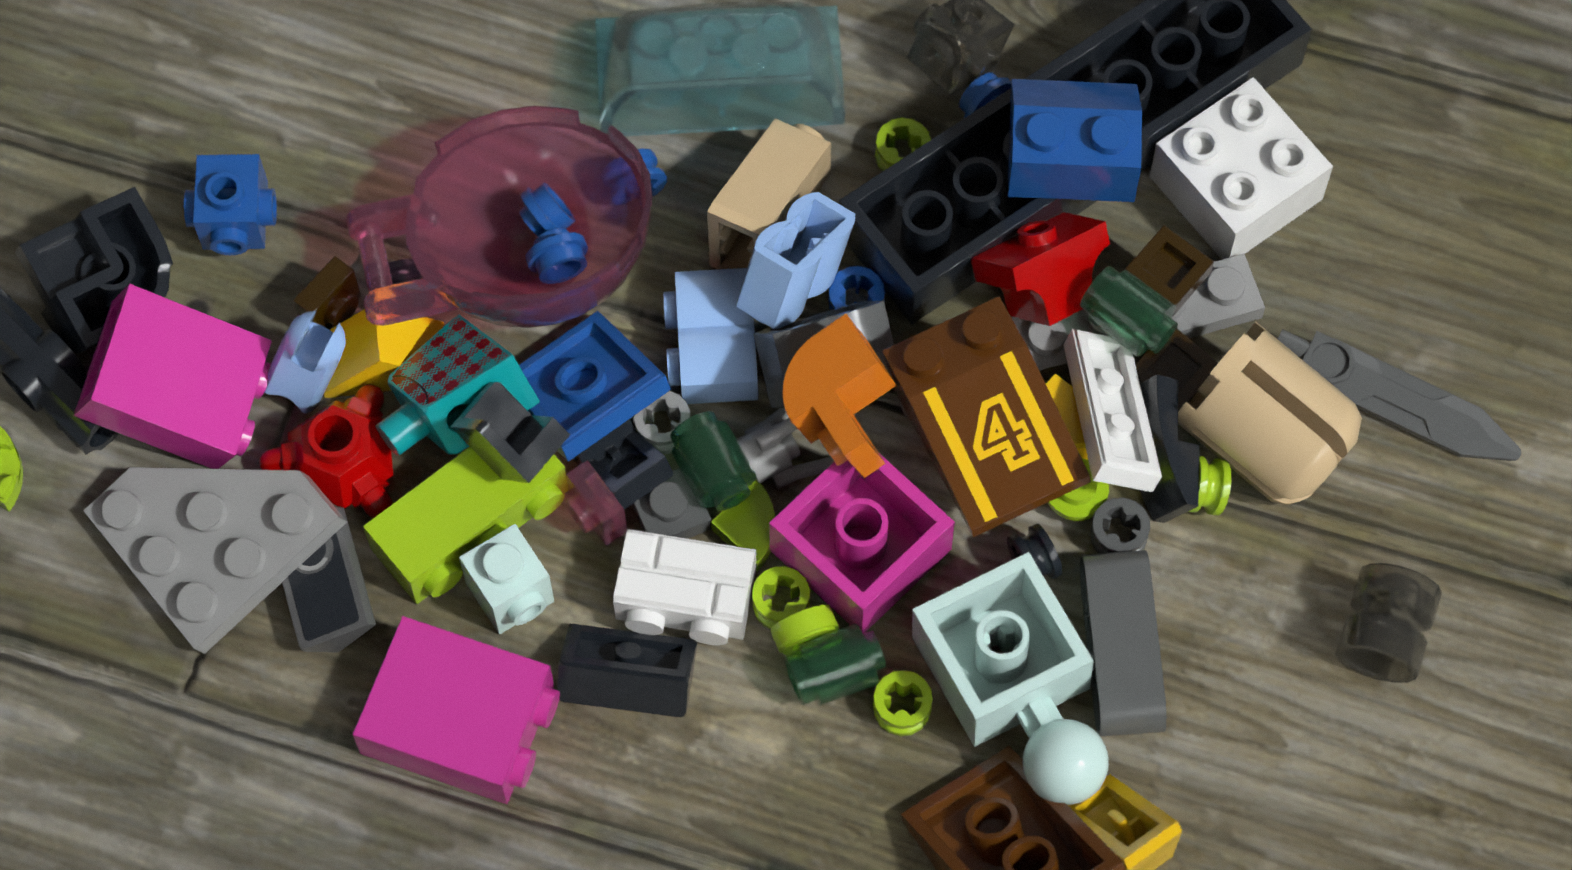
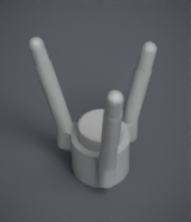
M779 408L764 421L746 430L745 435L734 441L739 455L754 480L757 479L760 484L772 478L778 490L797 479L821 474L834 460L828 457L792 466L791 460L801 454L791 434L797 430V427L791 422L785 408Z

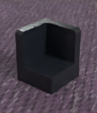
M489 382L450 426L502 480L530 483L570 436L554 417L531 415L499 382Z

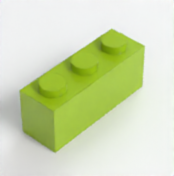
M469 447L363 526L370 549L416 605L429 595L439 597L452 589L461 579L463 572L459 559L460 556L514 524L519 528L531 518L541 520L547 517L561 505L565 498V493L569 491L565 466L554 454L530 483L502 480Z

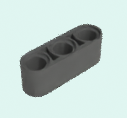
M1146 550L1081 554L1080 586L1087 651L1094 661L1091 690L1097 734L1103 737L1163 733L1166 731L1167 720L1166 698L1148 553Z

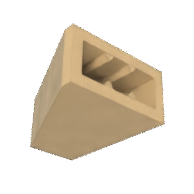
M776 118L715 197L707 211L711 267L716 269L748 267L760 233L770 225L785 221L789 208L797 199L809 193L820 191L831 171V142L824 140L819 132L807 125H789Z

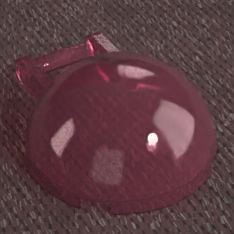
M527 106L502 109L472 119L434 142L438 154L417 176L413 194L358 206L352 209L346 217L349 235L353 240L358 241L369 292L364 298L366 317L372 324L390 325L459 309L473 318L499 326L536 328L556 325L583 315L605 302L625 282L646 245L652 218L651 179L639 150L621 131L610 125L608 134L594 127L580 123L579 112L568 108ZM544 182L559 195L575 217L576 221L567 230L582 234L588 245V252L585 255L587 260L585 270L570 280L555 284L541 282L538 274L530 271L525 256L529 249L534 246L533 243L537 236L519 214V210L525 206L520 193L528 187L534 191ZM406 234L407 247L417 270L423 278L393 285L383 239Z

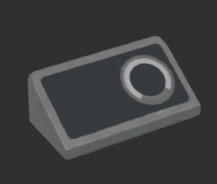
M336 507V509L347 521L344 508ZM347 521L340 530L282 582L298 645L302 651L338 653L376 625Z

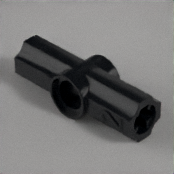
M0 288L1 375L33 411L38 413L42 410L54 422L60 431L62 430L71 442L85 455L95 450H102L118 436V433L74 416L87 377L85 367L69 346L51 329L43 331L27 312Z

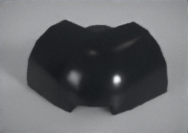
M132 187L80 211L76 219L20 244L15 251L46 306L41 313L51 330L77 354L98 344L112 301L129 284L165 297L169 291L170 267L173 265L167 243L136 187Z

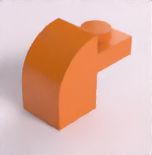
M846 313L808 339L795 353L784 377V406L788 417L811 444L819 439L838 466L848 460L865 478L886 464L854 414L897 386V384L866 337Z

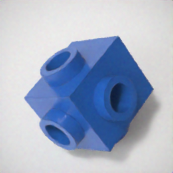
M259 154L197 155L195 190L185 191L184 217L187 227H195L203 250H212L223 255H239L246 252L247 249H265L266 226H275L277 221V199L275 189L268 188V180Z

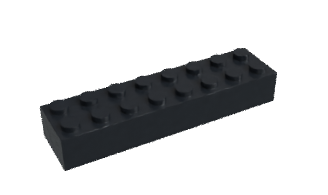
M1145 0L1025 79L1137 84L1142 108V172L1152 165L1157 142L1254 77L1266 89L1301 66L1312 28L1287 0ZM1011 88L839 200L840 205L855 213V222L847 245L866 268L879 275L884 283L885 292L912 325L976 282L971 261L972 257L1018 235V229L1025 224L1035 221H1046L1062 212L1077 215L1097 202L1095 200L1008 197Z

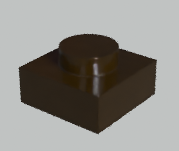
M1163 225L1126 267L1123 280L1174 316L1212 272L1214 261Z
M334 256L293 299L297 315L299 316L308 311H316L312 322L325 326L329 330L337 326L339 322L342 323L352 317L361 297L354 270Z
M1170 324L1135 366L1140 384L1155 375L1179 380V412L1186 402L1188 403L1218 362L1174 325Z

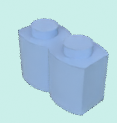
M819 192L809 193L797 199L789 208L785 221L770 225L758 236L741 285L736 307L772 329H778L794 322L801 315L808 298L822 294L832 285L855 222V213Z
M747 268L675 272L676 291L663 292L665 328L678 329L679 348H666L668 383L670 386H681L682 398L687 404L758 400L756 346L753 334L755 333L754 318L736 307Z

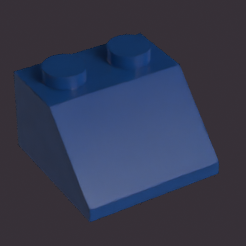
M1012 79L1008 197L1135 202L1142 157V108L1137 84Z

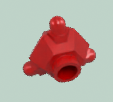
M368 384L362 386L355 396L346 399L344 403L335 400L287 432L288 441H283L281 447L265 451L259 460L260 469L301 471L314 481L332 504L344 509L350 504L354 508L361 505L369 517L375 518L393 504L391 497L384 489L389 485L386 480L393 476L392 452L375 427V425L383 420L381 418L383 413L380 411L384 403L382 390L375 385Z

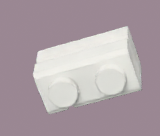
M628 529L614 591L615 618L624 620L625 626L628 629L641 634L659 635L663 633L664 627L690 631L689 636L691 639L708 645H724L728 642V637L743 640L752 598V588L756 576V550Z

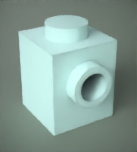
M516 524L459 557L466 585L499 635L515 625H522L533 620L544 611L546 606L554 602L550 576Z

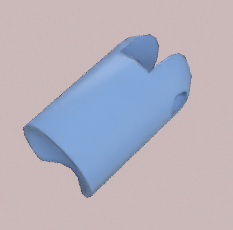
M316 311L305 312L295 317L269 367L267 375L268 384L264 392L268 395H278L289 399L305 414L313 411L319 405L346 345L345 331L340 322L333 333L325 326L312 322Z

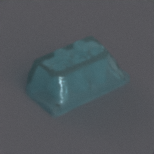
M715 2L634 10L617 18L595 19L601 138L767 129L775 118L789 125L826 126L845 124L837 6L813 7L802 2Z

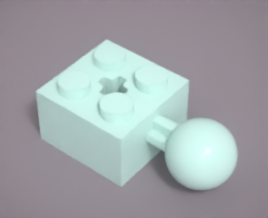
M1030 553L1021 555L912 609V639L974 747L1021 724L1029 737L1023 755V768L1025 777L1032 789L1046 800L1066 803L1067 805L1081 803L1092 797L1104 783L1108 772L1109 762L1106 746L1101 737L1088 725L1075 720L1063 719L1056 706L1090 689L1094 661ZM998 646L1005 654L996 653L990 650V648Z

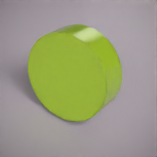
M824 604L804 609L782 619L770 629L779 653L791 655L826 642L837 633L839 626L830 605Z

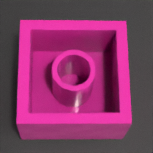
M882 455L881 457L886 464L865 478L848 460L840 466L833 462L769 522L770 551L787 567L800 572L806 578L809 587L861 636L952 549L955 521Z

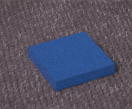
M599 311L590 315L519 365L540 401L533 408L529 409L528 412L531 415L554 417L570 434L568 439L557 450L568 462L671 390L665 374Z

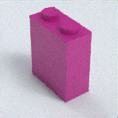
M129 284L111 303L74 416L211 469H219L236 455L241 457L251 441L255 421L248 419L253 399H260L267 388V375L271 364L265 361L272 340Z
M402 616L353 736L361 755L507 805L514 787L517 786L523 789L530 778L536 759V751L530 749L538 726L547 729L551 724L558 706L560 691L554 689L550 665Z

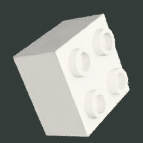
M1253 77L1157 142L1150 178L1221 259H1226L1247 253L1323 200L1333 166Z

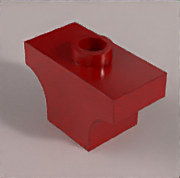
M1062 212L1046 221H1035L1025 224L1018 229V235L971 258L975 281L1000 287L1003 291L1007 311L1010 316L1052 326L1096 303L1092 284V272L1097 257L1104 248L1110 245L1106 221Z

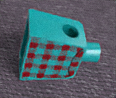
M459 314L389 375L388 385L401 407L375 425L387 446L397 456L403 454L425 436L448 455L458 454L469 447V445L450 426L489 382L501 383L527 411L540 401L513 354Z

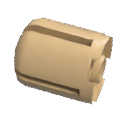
M1256 321L1249 331L1239 338L1209 373L1210 375L1200 386L1197 394L1189 403L1186 402L1178 412V424L1218 458L1228 461L1230 468L1271 502L1287 506L1310 497L1337 467V464L1357 443L1362 420L1358 408L1352 400Z

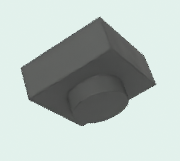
M687 465L673 470L674 476L632 504L644 532L689 539L711 530L712 520Z

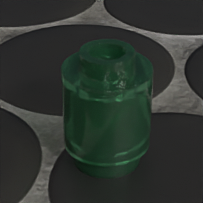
M1111 266L1106 267L1091 283L1080 302V307L1090 314L1089 322L1137 357L1144 354L1148 349L1157 354L1167 344L1178 326V323L1172 319L1176 305L1128 270L1120 273Z
M708 411L686 419L671 432L670 439L674 445L671 454L701 507L709 508L715 506L718 511H725L739 505L750 496L749 486L755 481L756 473L727 422L719 421L714 412Z
M856 623L797 644V652L784 656V663L791 685L802 706L814 701L819 706L873 687L879 683L877 671L886 668L885 658L876 635L873 631L863 634Z

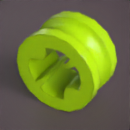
M897 118L890 120L881 127L877 133L875 158L882 172L903 159V157H898L895 140H908L911 153L931 140L928 130L921 123L914 119Z
M1199 456V505L1188 512L1196 513L1201 507H1204L1207 514L1219 516L1224 511L1231 490V468L1228 461L1215 458L1208 464L1204 456Z
M775 566L765 570L757 577L752 588L753 611L757 620L764 627L771 629L782 619L810 608V587L806 578L797 570L787 566ZM778 586H785L790 588L791 599L799 597L798 603L787 602L784 611L772 610V599L763 601L765 595H775L778 591Z
M901 670L893 671L884 676L877 684L873 698L874 717L880 727L888 733L897 736L913 735L922 730L929 721L933 702L931 688L926 680L917 673ZM895 691L898 695L905 697L912 692L917 696L914 702V711L917 712L910 716L907 711L902 709L892 714L888 711L891 708L892 698L889 694Z

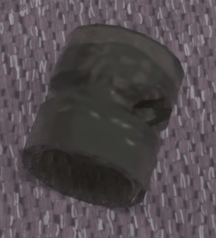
M1370 563L1363 566L1359 572L1350 606L1355 613L1346 617L1335 651L1338 661L1361 675L1380 681L1408 683L1416 680L1428 643L1422 633L1431 629L1442 595L1439 585L1429 577L1399 565Z

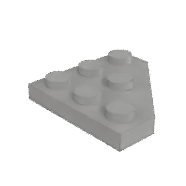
M130 467L83 510L192 647L204 654L347 523L345 518L308 475L301 471Z

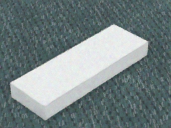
M1072 329L1063 346L1093 481L1153 492L1162 475L1130 341Z

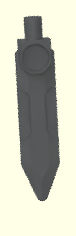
M1282 329L1278 340L1352 400L1358 409L1459 457L1516 461L1520 458L1522 452L1519 446L1482 408L1319 331L1316 332L1312 342H1309Z

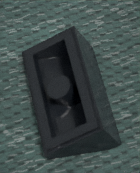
M569 624L558 664L557 690L560 691L559 700L574 704L684 717L689 702L697 641L671 636L647 635L633 631Z

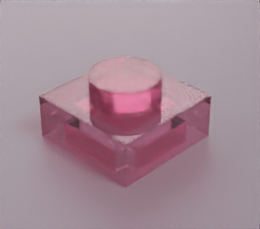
M585 461L566 474L570 498L565 501V505L578 527L584 533L594 529L606 546L627 532L624 508L589 461Z

